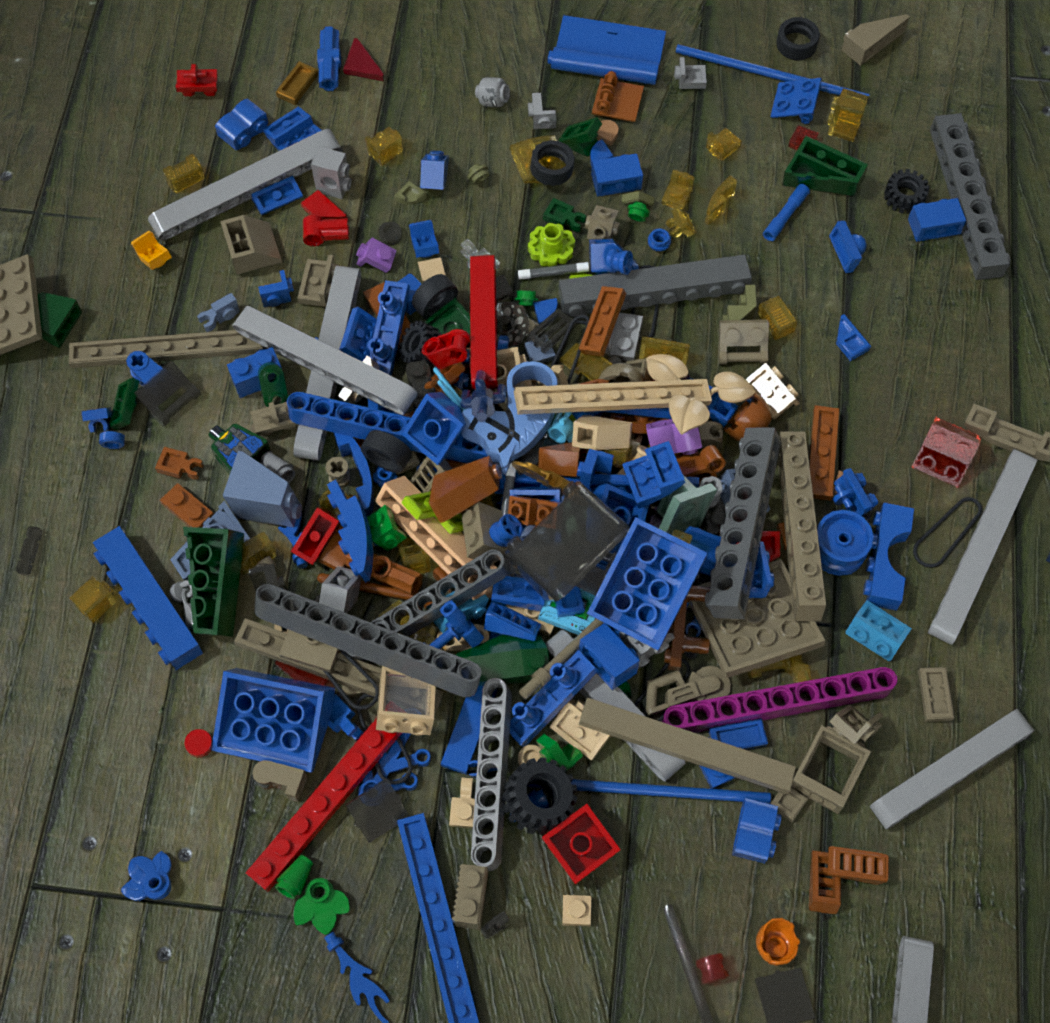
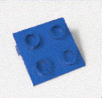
M822 78L779 82L770 117L799 115L802 123H810L813 120Z

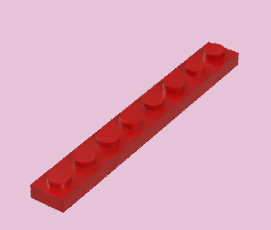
M391 701L385 707V711L405 713ZM376 718L246 871V874L264 890L269 892L277 883V878L298 858L402 734L401 732L388 733L376 730Z

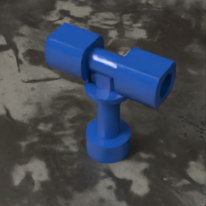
M450 600L440 609V612L449 621L445 624L448 629L435 639L430 646L441 649L454 637L458 641L463 637L473 648L482 642L484 636L470 620L466 621L467 617Z

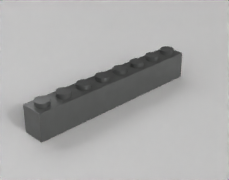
M738 255L631 270L628 275L615 272L559 280L558 294L563 317H577L593 312L602 286L623 288L627 294L621 310H626L632 307H649L655 304H671L683 300L693 301L698 298L719 297L733 293L741 294L744 292L745 285H750L752 277L746 256Z

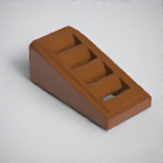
M830 846L828 850V875L874 885L886 883L888 881L889 857L887 854ZM840 856H844L843 870H840ZM852 858H854L853 871H851ZM863 860L865 861V873H863Z
M812 850L809 910L836 914L841 906V878L832 876V879L819 877V875L830 876L828 875V868L818 866V863L828 864V852ZM819 886H821V887H828V888H832V889H831V890L819 889Z

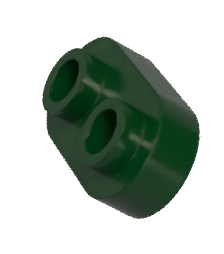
M274 362L264 363L258 370V380L265 406L269 407V403L276 396L280 397V401L274 403V405L287 402L288 393L281 367ZM269 374H276L273 380H268Z

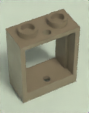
M821 725L793 778L791 787L803 796L838 814L844 807L871 751L865 749L866 746L859 741L853 744L849 739L840 737L833 727ZM820 742L856 761L840 794L804 775Z

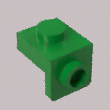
M384 505L367 517L373 542L386 551L396 547L407 538L406 534L397 528L392 510L388 506Z
M545 734L536 740L541 748V751H539L540 756L546 758L548 763L552 759L557 761L556 766L559 768L563 765L568 770L574 767L577 761L583 757L582 752L574 746L567 744L561 749L555 740Z

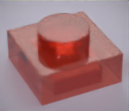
M798 125L789 141L788 147L798 150L805 136L817 140L819 133Z

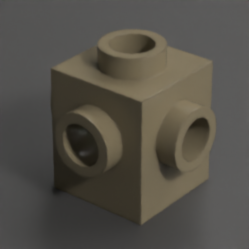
M596 205L592 215H588L586 219L585 229H588L587 238L612 239L613 235L617 236L620 222H617L619 210Z

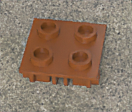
M609 71L604 79H600L591 114L635 122L644 86L619 82L616 73Z

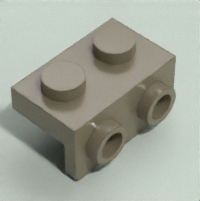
M328 255L327 261L307 259L297 298L299 304L326 307L334 270L338 266V264H335L334 255Z
M848 705L835 714L829 722L834 726V731L840 737L847 738L853 744H856L861 739L866 742L881 728L882 724L879 721L884 715L879 712L867 721L851 705Z

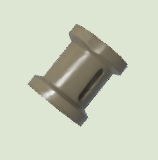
M333 457L328 460L326 472L329 476V483L336 480L341 487H345L350 482L349 467L345 459Z

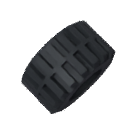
M540 757L537 762L535 758L529 759L526 764L523 762L509 777L503 788L505 792L502 795V801L506 802L503 809L505 813L510 812L511 815L508 818L510 822L516 821L519 823L517 828L520 830L524 827L528 828L527 833L533 834L538 830V834H545L548 830L551 831L567 819L574 810L573 805L577 802V796L573 795L577 791V787L571 784L574 779L571 774L566 775V767L562 765L559 768L556 766L557 761L552 759L548 763L546 758ZM538 784L546 788L552 798V807L540 808L534 805L527 795V785Z

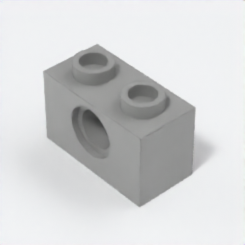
M319 146L311 163L316 191L319 190L324 195L343 199L345 192L350 190L352 179L349 177L350 165L347 164L346 153Z
M337 566L322 583L319 603L348 613L358 601L362 577L360 575L356 577L351 569Z

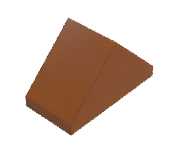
M572 442L540 447L538 467L545 471H553L561 476L577 477L582 448L572 446Z

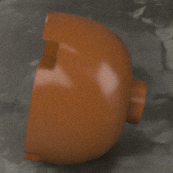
M757 393L752 396L754 400L750 404L745 401L728 421L732 425L724 427V431L739 442L744 437L745 428H770L769 424L772 420L771 409L767 402Z

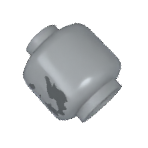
M485 77L476 86L475 95L482 106L500 108L505 102H508L510 88L502 78Z

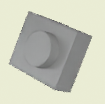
M680 57L679 66H675L674 70L675 80H679V89H706L705 65H685V58Z
M532 93V103H528V116H533L534 129L556 128V111H543L541 93Z

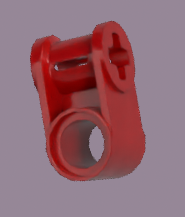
M454 329L438 337H432L423 345L422 353L438 369H444L450 365L463 362L467 358L466 346L470 342V335L462 329Z

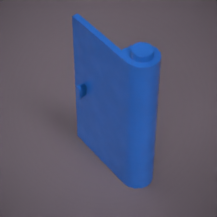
M563 15L557 46L554 47L553 51H549L548 64H551V69L605 77L609 71H613L619 80L656 85L666 31Z

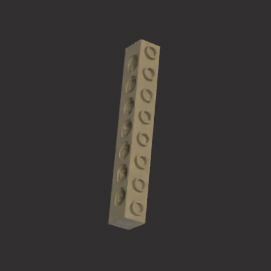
M780 432L781 445L777 462L794 621H821L826 608L806 434L805 432Z

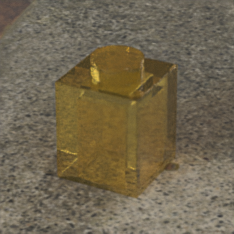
M93 576L69 598L74 606L92 623L98 620L116 603L111 594L114 590L104 580L99 583Z

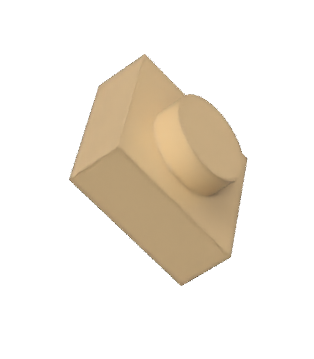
M563 895V926H591V896Z

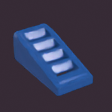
M492 601L486 611L484 629L535 641L541 629V624L502 604Z

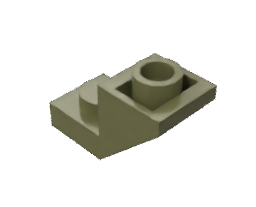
M745 285L744 293L739 296V305H728L726 315H722L721 321L752 320L754 318L757 306L755 285Z

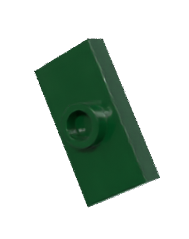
M132 377L118 385L109 424L110 428L119 430L130 424L132 413L137 405L135 399L139 380Z

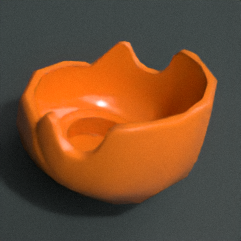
M774 918L759 929L756 936V946L764 961L774 966L788 964L796 957L800 940L795 934V926L792 922L784 918Z

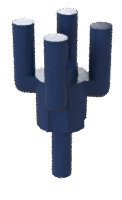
M483 370L476 372V390L472 394L470 390H463L460 402L462 408H472V415L479 422L486 421L487 417L490 418L494 414L496 404L505 402L507 389L504 384L497 386L496 393L486 388V373Z

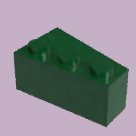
M805 136L784 172L782 185L797 188L799 184H804L810 190L855 196L865 178L868 164Z

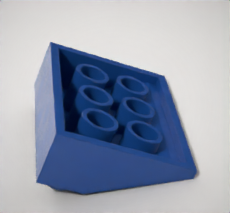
M635 517L587 614L659 651L708 553Z
M240 668L223 671L211 751L256 761L268 760L302 769L306 772H313L332 714L335 688Z

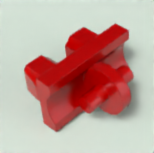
M191 64V70H177V92H182L185 97L193 96L195 92H204L206 96L216 95L218 84L217 69L198 70L197 64Z

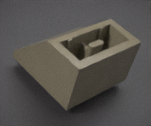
M245 215L220 221L236 274L282 262L269 222Z

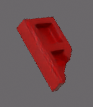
M319 190L301 202L302 208L309 215L320 216L323 220L347 218L346 214Z

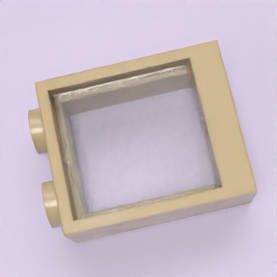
M382 666L376 730L388 733L401 732L414 735H431L434 722L436 686Z

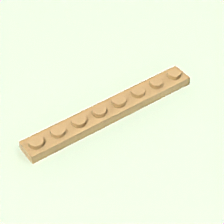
M707 379L516 387L514 390L518 415L669 408L670 399L675 395H684L689 399L693 398L694 401H700L706 406H709L712 402Z

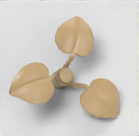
M657 354L649 356L645 360L648 373L655 381L681 380L688 375V369L685 364L674 356ZM733 372L717 374L713 380L716 387L710 390L711 396L718 392L719 397L723 401L730 403L745 401L755 393L753 386L748 381ZM675 395L670 399L669 412L681 435L691 429L704 425L709 420L710 412L702 402L694 401L693 398L689 399L684 395Z

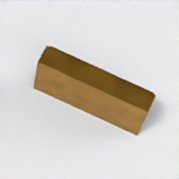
M299 61L277 89L276 96L296 105L319 75L318 69Z

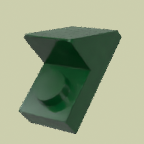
M596 117L570 125L566 128L559 141L566 144L572 151L584 156H590L593 146L598 142L596 137L602 122Z

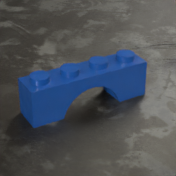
M883 503L880 511H875L873 526L877 527L876 534L873 533L874 538L871 548L873 549V556L868 558L866 571L870 572L869 580L865 581L863 595H867L866 600L879 608L897 611L902 603L905 577L897 573L888 560V548L896 543L906 542L912 530L914 508Z

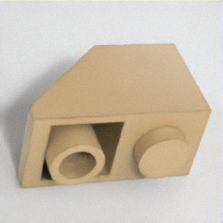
M583 415L574 421L572 446L593 450L629 448L632 422Z

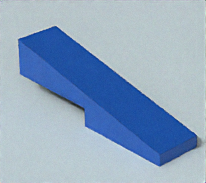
M506 576L493 585L491 601L541 612L551 586L546 585L547 581Z

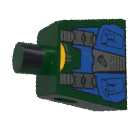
M237 423L232 424L226 431L216 425L208 434L209 438L214 441L210 448L215 459L229 475L238 451L246 453L259 463H261L262 455L271 451L266 439Z

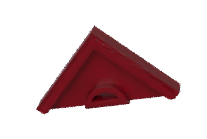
M354 38L343 68L344 74L383 81V72L358 38Z

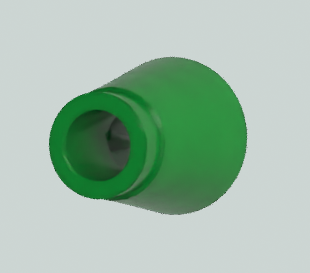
M300 855L277 878L278 883L275 888L289 899H294L296 895H300L314 865L309 858Z

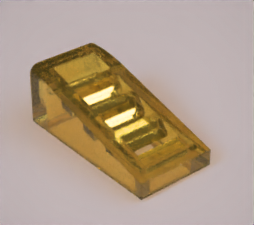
M400 526L397 527L398 529L403 531L406 534V536H408V534ZM411 537L406 538L397 545L404 567L420 574L431 571L428 554L418 544H415L416 542Z

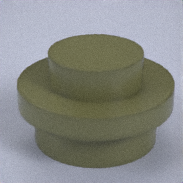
M478 163L472 166L467 176L469 181H473L474 184L484 181L489 176L487 165Z

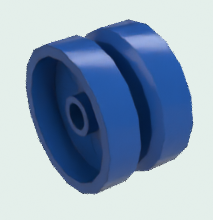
M848 510L833 511L823 517L817 526L822 569L829 574L842 576L852 574L862 566L872 548L874 538L872 528L864 517Z

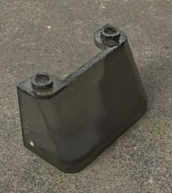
M571 481L562 489V501L527 536H522L521 538L515 536L505 545L507 550L503 553L504 557L535 591L547 601L556 602L565 597L627 535L630 529L629 525L580 481L575 483Z

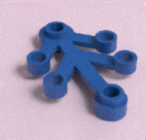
M408 709L404 711L405 713L421 715L417 710ZM402 733L399 736L404 746L412 733ZM397 740L392 744L389 752L385 753L378 761L381 771L386 778L390 773L408 768V762L405 757L398 759L402 750ZM419 749L415 754L409 755L412 766L425 767L431 761L430 753L426 749ZM420 754L428 756L424 762L419 761L417 758ZM370 771L359 787V798L367 806H377L384 801L386 794L401 789L414 790L418 785L417 776L411 772L409 777L415 780L412 785L408 786L404 782L393 785L383 781L378 772L373 778ZM375 789L378 793L375 797H369L367 795L369 790Z

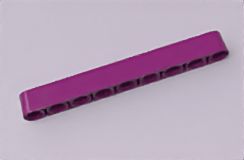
M880 667L673 705L665 711L662 722L672 725L668 719L672 716L678 717L682 724L672 726L697 733L708 731L709 728L760 718L767 720L887 697L896 686L897 676L892 669ZM877 679L885 680L888 687L878 684ZM851 684H859L862 688V691H855L852 688ZM825 689H833L836 691L837 696L828 695ZM799 693L808 694L811 697V701L802 700ZM779 697L783 699L786 705H776L773 698ZM747 703H756L760 710H750ZM721 708H731L734 715H724ZM696 712H703L707 715L708 719L704 721L698 720L694 714Z

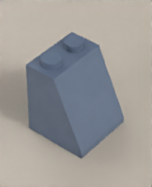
M242 451L237 452L223 493V498L237 519L294 528L296 519H299L301 516L302 506L289 483Z

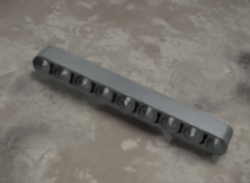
M262 585L256 590L255 614L265 621L456 695L471 697L477 692L482 671L478 664L274 585Z

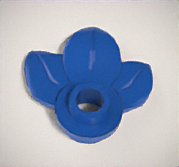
M160 851L153 860L144 856L132 858L128 865L129 876L132 879L121 888L122 894L133 901H140L147 897L152 900L165 898L171 891V879L168 875L172 863L168 855ZM157 882H159L158 886L155 887V888H153L154 885H155Z

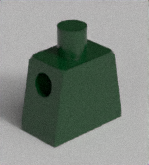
M41 292L37 296L42 339L60 348L81 316V308L76 299Z

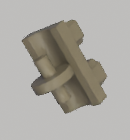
M270 402L269 407L250 411L256 434L263 437L271 435L274 431L281 429L290 430L299 425L290 420L287 402L274 405V402Z

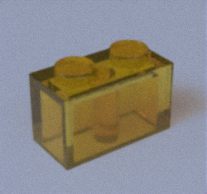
M843 88L840 96H835L831 105V109L834 111L830 112L826 123L830 125L828 134L854 142L869 96Z

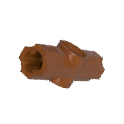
M373 553L371 578L376 579L382 585L392 586L412 596L419 591L422 585V574L392 562L386 556H378ZM347 554L345 566L350 568L349 562H351L352 559L350 555ZM388 566L387 571L380 575V570Z

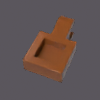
M459 362L439 371L450 385H453L460 379L458 376L466 369ZM436 374L431 378L432 381H428L424 386L425 389L434 387L435 392L445 394L437 383L439 378Z

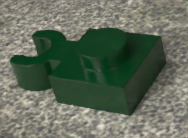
M555 198L552 199L543 213L544 221L561 224L563 229L567 224L575 232L581 231V225L576 222L586 223L587 217L581 212L574 213V206Z

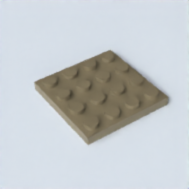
M28 254L0 265V355L42 339L34 260Z
M781 559L769 563L770 572L774 574V586L770 588L766 598H749L745 619L714 618L709 608L706 607L705 602L689 600V604L706 639L710 641L709 645L725 678L818 649L825 645V639L815 621H794L790 574ZM711 581L698 586L711 587Z

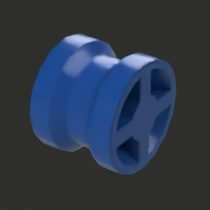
M610 249L606 257L607 271L610 273L619 271L621 274L628 275L633 266L632 252L626 250L619 252L618 249Z
M505 514L498 522L491 525L489 534L497 545L506 547L512 543L513 539L521 536L523 528L515 516Z

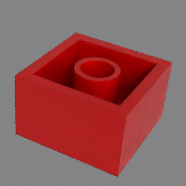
M585 804L542 837L544 843L575 885L621 850L588 804Z

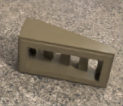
M426 457L410 482L415 487L418 484L423 491L422 493L430 492L434 475L451 470L452 467L445 458L440 465H436L431 459ZM428 473L432 476V480L428 477ZM422 479L428 484L427 487L421 481Z

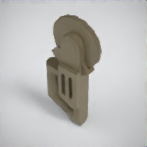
M714 666L702 667L696 673L692 671L686 684L679 670L648 680L646 695L647 715L651 716L663 712L673 705L728 696L731 688L730 680L725 678L719 667ZM676 683L677 687L669 689L665 693V704L657 706V688Z

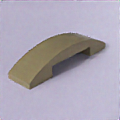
M973 404L964 424L969 430L986 441L1010 452L1016 449L1038 460L1050 462L1049 432L1045 431L1044 436L996 418L997 412Z

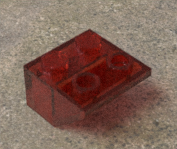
M935 417L912 468L958 488L981 443L982 437Z

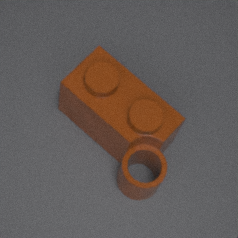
M714 445L703 448L700 454L697 451L690 455H683V453L675 455L682 474L685 477H699V486L706 477L713 476L717 478V473L723 470L726 464L720 451Z

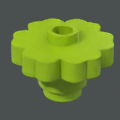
M548 223L545 227H536L530 233L528 252L531 259L539 260L540 265L543 267L557 266L558 263L566 264L573 257L575 239L571 231H563L561 224Z

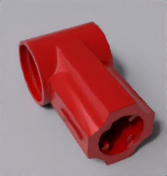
M308 215L303 219V242L306 245L319 246L328 240L349 239L348 218L323 220L320 216Z

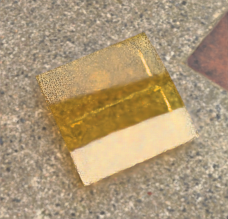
M555 135L530 138L510 145L509 150L524 183H541L533 177L530 170L532 151L543 141H557ZM553 156L543 157L539 160L543 167L551 170L562 169L566 166L561 159Z

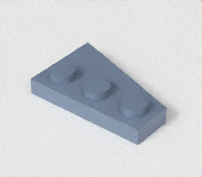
M225 501L219 505V510L203 523L202 528L230 529L245 533L243 548L252 543ZM187 542L170 559L183 581L188 580V575L190 574L189 560L186 559L185 548H188Z

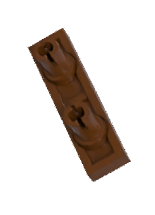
M692 585L668 632L672 633L675 637L671 641L670 647L665 650L664 663H669L668 671L680 670L682 654L684 652L708 654L709 639L686 636L684 628L687 603H689V600L705 602V596L707 592H710V587Z

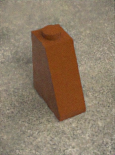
M487 456L434 475L429 504L438 521L443 523L499 490V482L502 478L499 465L494 464L491 457Z

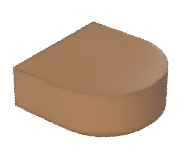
M603 120L601 121L602 126L598 130L596 138L612 146L618 137V125L614 121Z

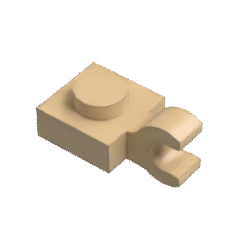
M462 778L460 798L452 797L450 827L473 828L475 799H472L473 778Z

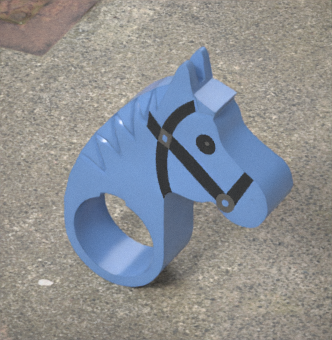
M534 361L523 362L516 365L509 372L506 387L507 411H495L484 422H479L472 415V408H467L462 412L466 425L461 431V435L465 439L483 447L487 456H490L493 462L499 463L503 475L507 473L512 460L523 456L539 442L549 429L555 413L518 415L515 403L514 387L519 382L536 380L546 386L557 385L555 373L545 364Z

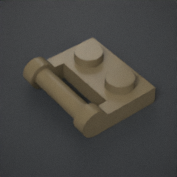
M767 319L719 321L718 364L726 365L727 362L758 361L760 364H767L769 321ZM759 346V352L727 353V347Z

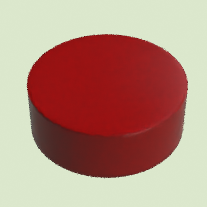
M196 729L186 736L184 745L191 756L202 758L211 752L213 740L207 731Z

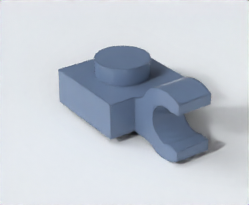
M230 293L212 303V309L201 312L197 318L200 323L209 320L208 323L204 324L206 332L212 331L216 327L217 321L220 324L225 320L232 319L240 312L237 300Z

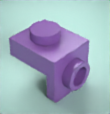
M371 238L366 244L362 243L356 254L359 257L356 265L361 267L368 263L387 273L391 269L396 250Z

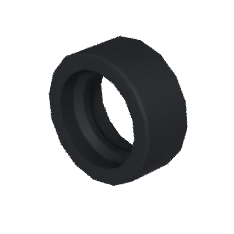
M793 17L785 20L780 25L778 31L777 49L788 59L805 60L810 58L816 52L820 38L819 28L811 20L802 17ZM791 33H800L808 37L810 42L798 45L790 42L785 36Z
M550 140L538 144L532 151L530 170L533 177L537 181L550 186L561 185L567 182L573 173L575 161L573 151L560 141ZM553 156L561 159L566 166L562 169L551 170L543 167L539 160L543 157Z
M434 275L423 282L416 290L412 298V305L427 320L455 297L457 299L458 289L446 275Z
M380 430L370 431L361 446V452L369 461L378 467L395 473L402 472L412 456L411 450L403 441Z

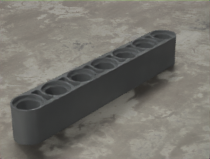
M489 550L370 623L409 637L443 616L440 609L446 602L452 600L459 606L504 579L510 571L509 563L500 551ZM501 561L498 568L490 569L493 562ZM478 574L475 582L468 583L471 575ZM455 588V592L452 596L445 597V594L449 589ZM427 602H432L431 608L423 611V606ZM409 615V621L404 625H400L401 619ZM347 652L354 659L362 662L369 661Z

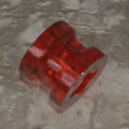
M722 953L695 961L696 967L702 973V985L718 982L730 976L728 970L724 969Z

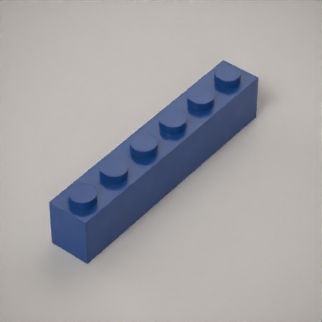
M118 526L92 542L97 549L93 553L101 566L107 564L110 569L106 572L114 586L119 583L123 590L119 594L126 605L132 603L136 610L132 611V614L139 625L145 622L149 629L145 631V634L153 645L158 643L162 648L158 654L166 666L171 663L175 670H178L203 654L198 643L121 527Z

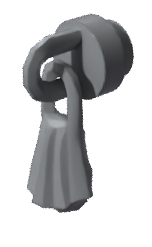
M188 580L179 581L171 586L170 597L175 602L184 603L185 624L187 628L193 630L191 603L187 602V600L193 598L192 586L189 585Z

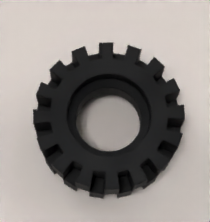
M901 169L898 170V173L894 172L889 178L884 191V199L888 200L886 203L888 206L893 205L892 210L896 211L898 208L900 209L899 213L903 214L904 210H906L907 214H910L914 205L925 203L929 193L927 179L923 180L924 176L922 174L917 176L918 171L914 170L912 174L910 169H906L905 173H903ZM898 188H908L915 194L905 195Z
M422 321L411 323L410 328L405 330L406 335L401 337L403 342L399 344L402 347L399 350L400 358L404 362L421 369L428 367V364L431 365L432 362L422 353L423 345L432 337L440 336L441 333L438 332L437 328Z

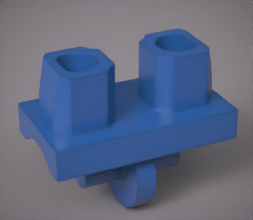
M851 468L843 471V475L834 482L835 490L838 493L833 498L835 505L844 504L846 509L856 512L863 517L878 504L874 494H865L863 488L866 485V479L862 473L854 474Z

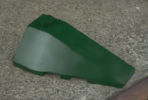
M540 632L535 641L503 634L473 648L471 647L454 654L478 664L482 671L478 686H484L492 678L501 679L505 684L528 683L532 679V675L539 668H544L549 663L547 647Z

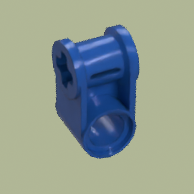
M134 351L127 357L126 362L131 376L139 380V384L151 396L156 397L173 382L170 374L162 366L155 363L146 353Z

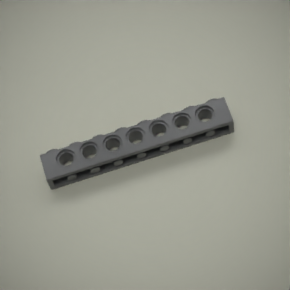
M962 113L935 116L930 133L950 198H958L966 218L961 234L975 280L1003 277L1010 266V256L1005 251L1004 237L998 229V218L993 214L992 200L987 195L985 189L986 181L980 173V162L974 154V143L968 135V124L964 122Z
M745 428L744 437L740 439V456L735 461L736 474L734 480L730 483V501L725 506V524H722L720 528L721 542L715 551V569H712L710 573V592H707L705 596V605L709 608L714 618L745 619L781 440L775 428Z

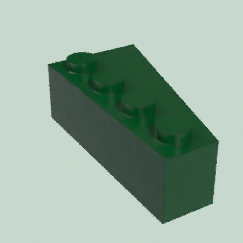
M183 527L184 536L187 537L188 544L185 552L186 559L189 560L190 564L188 582L192 586L193 598L190 601L194 633L233 637L245 533L230 529Z

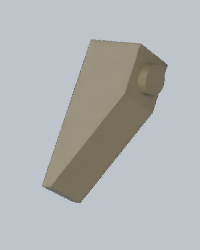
M905 14L860 24L855 29H850L843 38L842 51L861 66L905 32L910 16Z

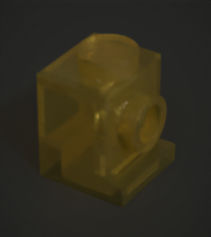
M390 127L378 132L373 138L370 136L365 138L367 153L381 166L402 152V137L397 130H393Z

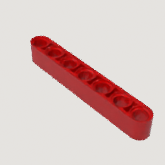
M494 255L470 256L472 390H476L475 378L476 372L479 370H483L486 373V388L495 389L498 386L496 265Z

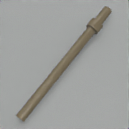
M595 619L544 668H539L532 675V679L519 691L520 695L527 699L539 687H544L551 680L550 668L555 663L563 665L579 650L580 639L604 624V622Z

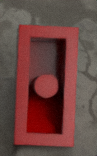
M317 507L291 552L314 565L341 525L338 517L322 507Z

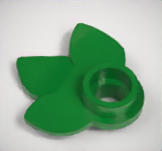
M313 879L308 883L305 895L297 900L295 904L294 922L296 926H300L312 921V924L320 933L328 935L335 926L337 914L349 913V901L343 892L334 890L332 884L327 879ZM323 888L325 894L320 898L316 897L315 891Z

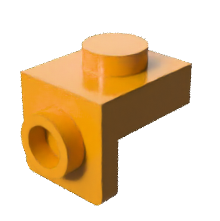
M147 231L131 242L140 260L152 270L162 267L167 260L172 258L169 251L157 242L151 231Z

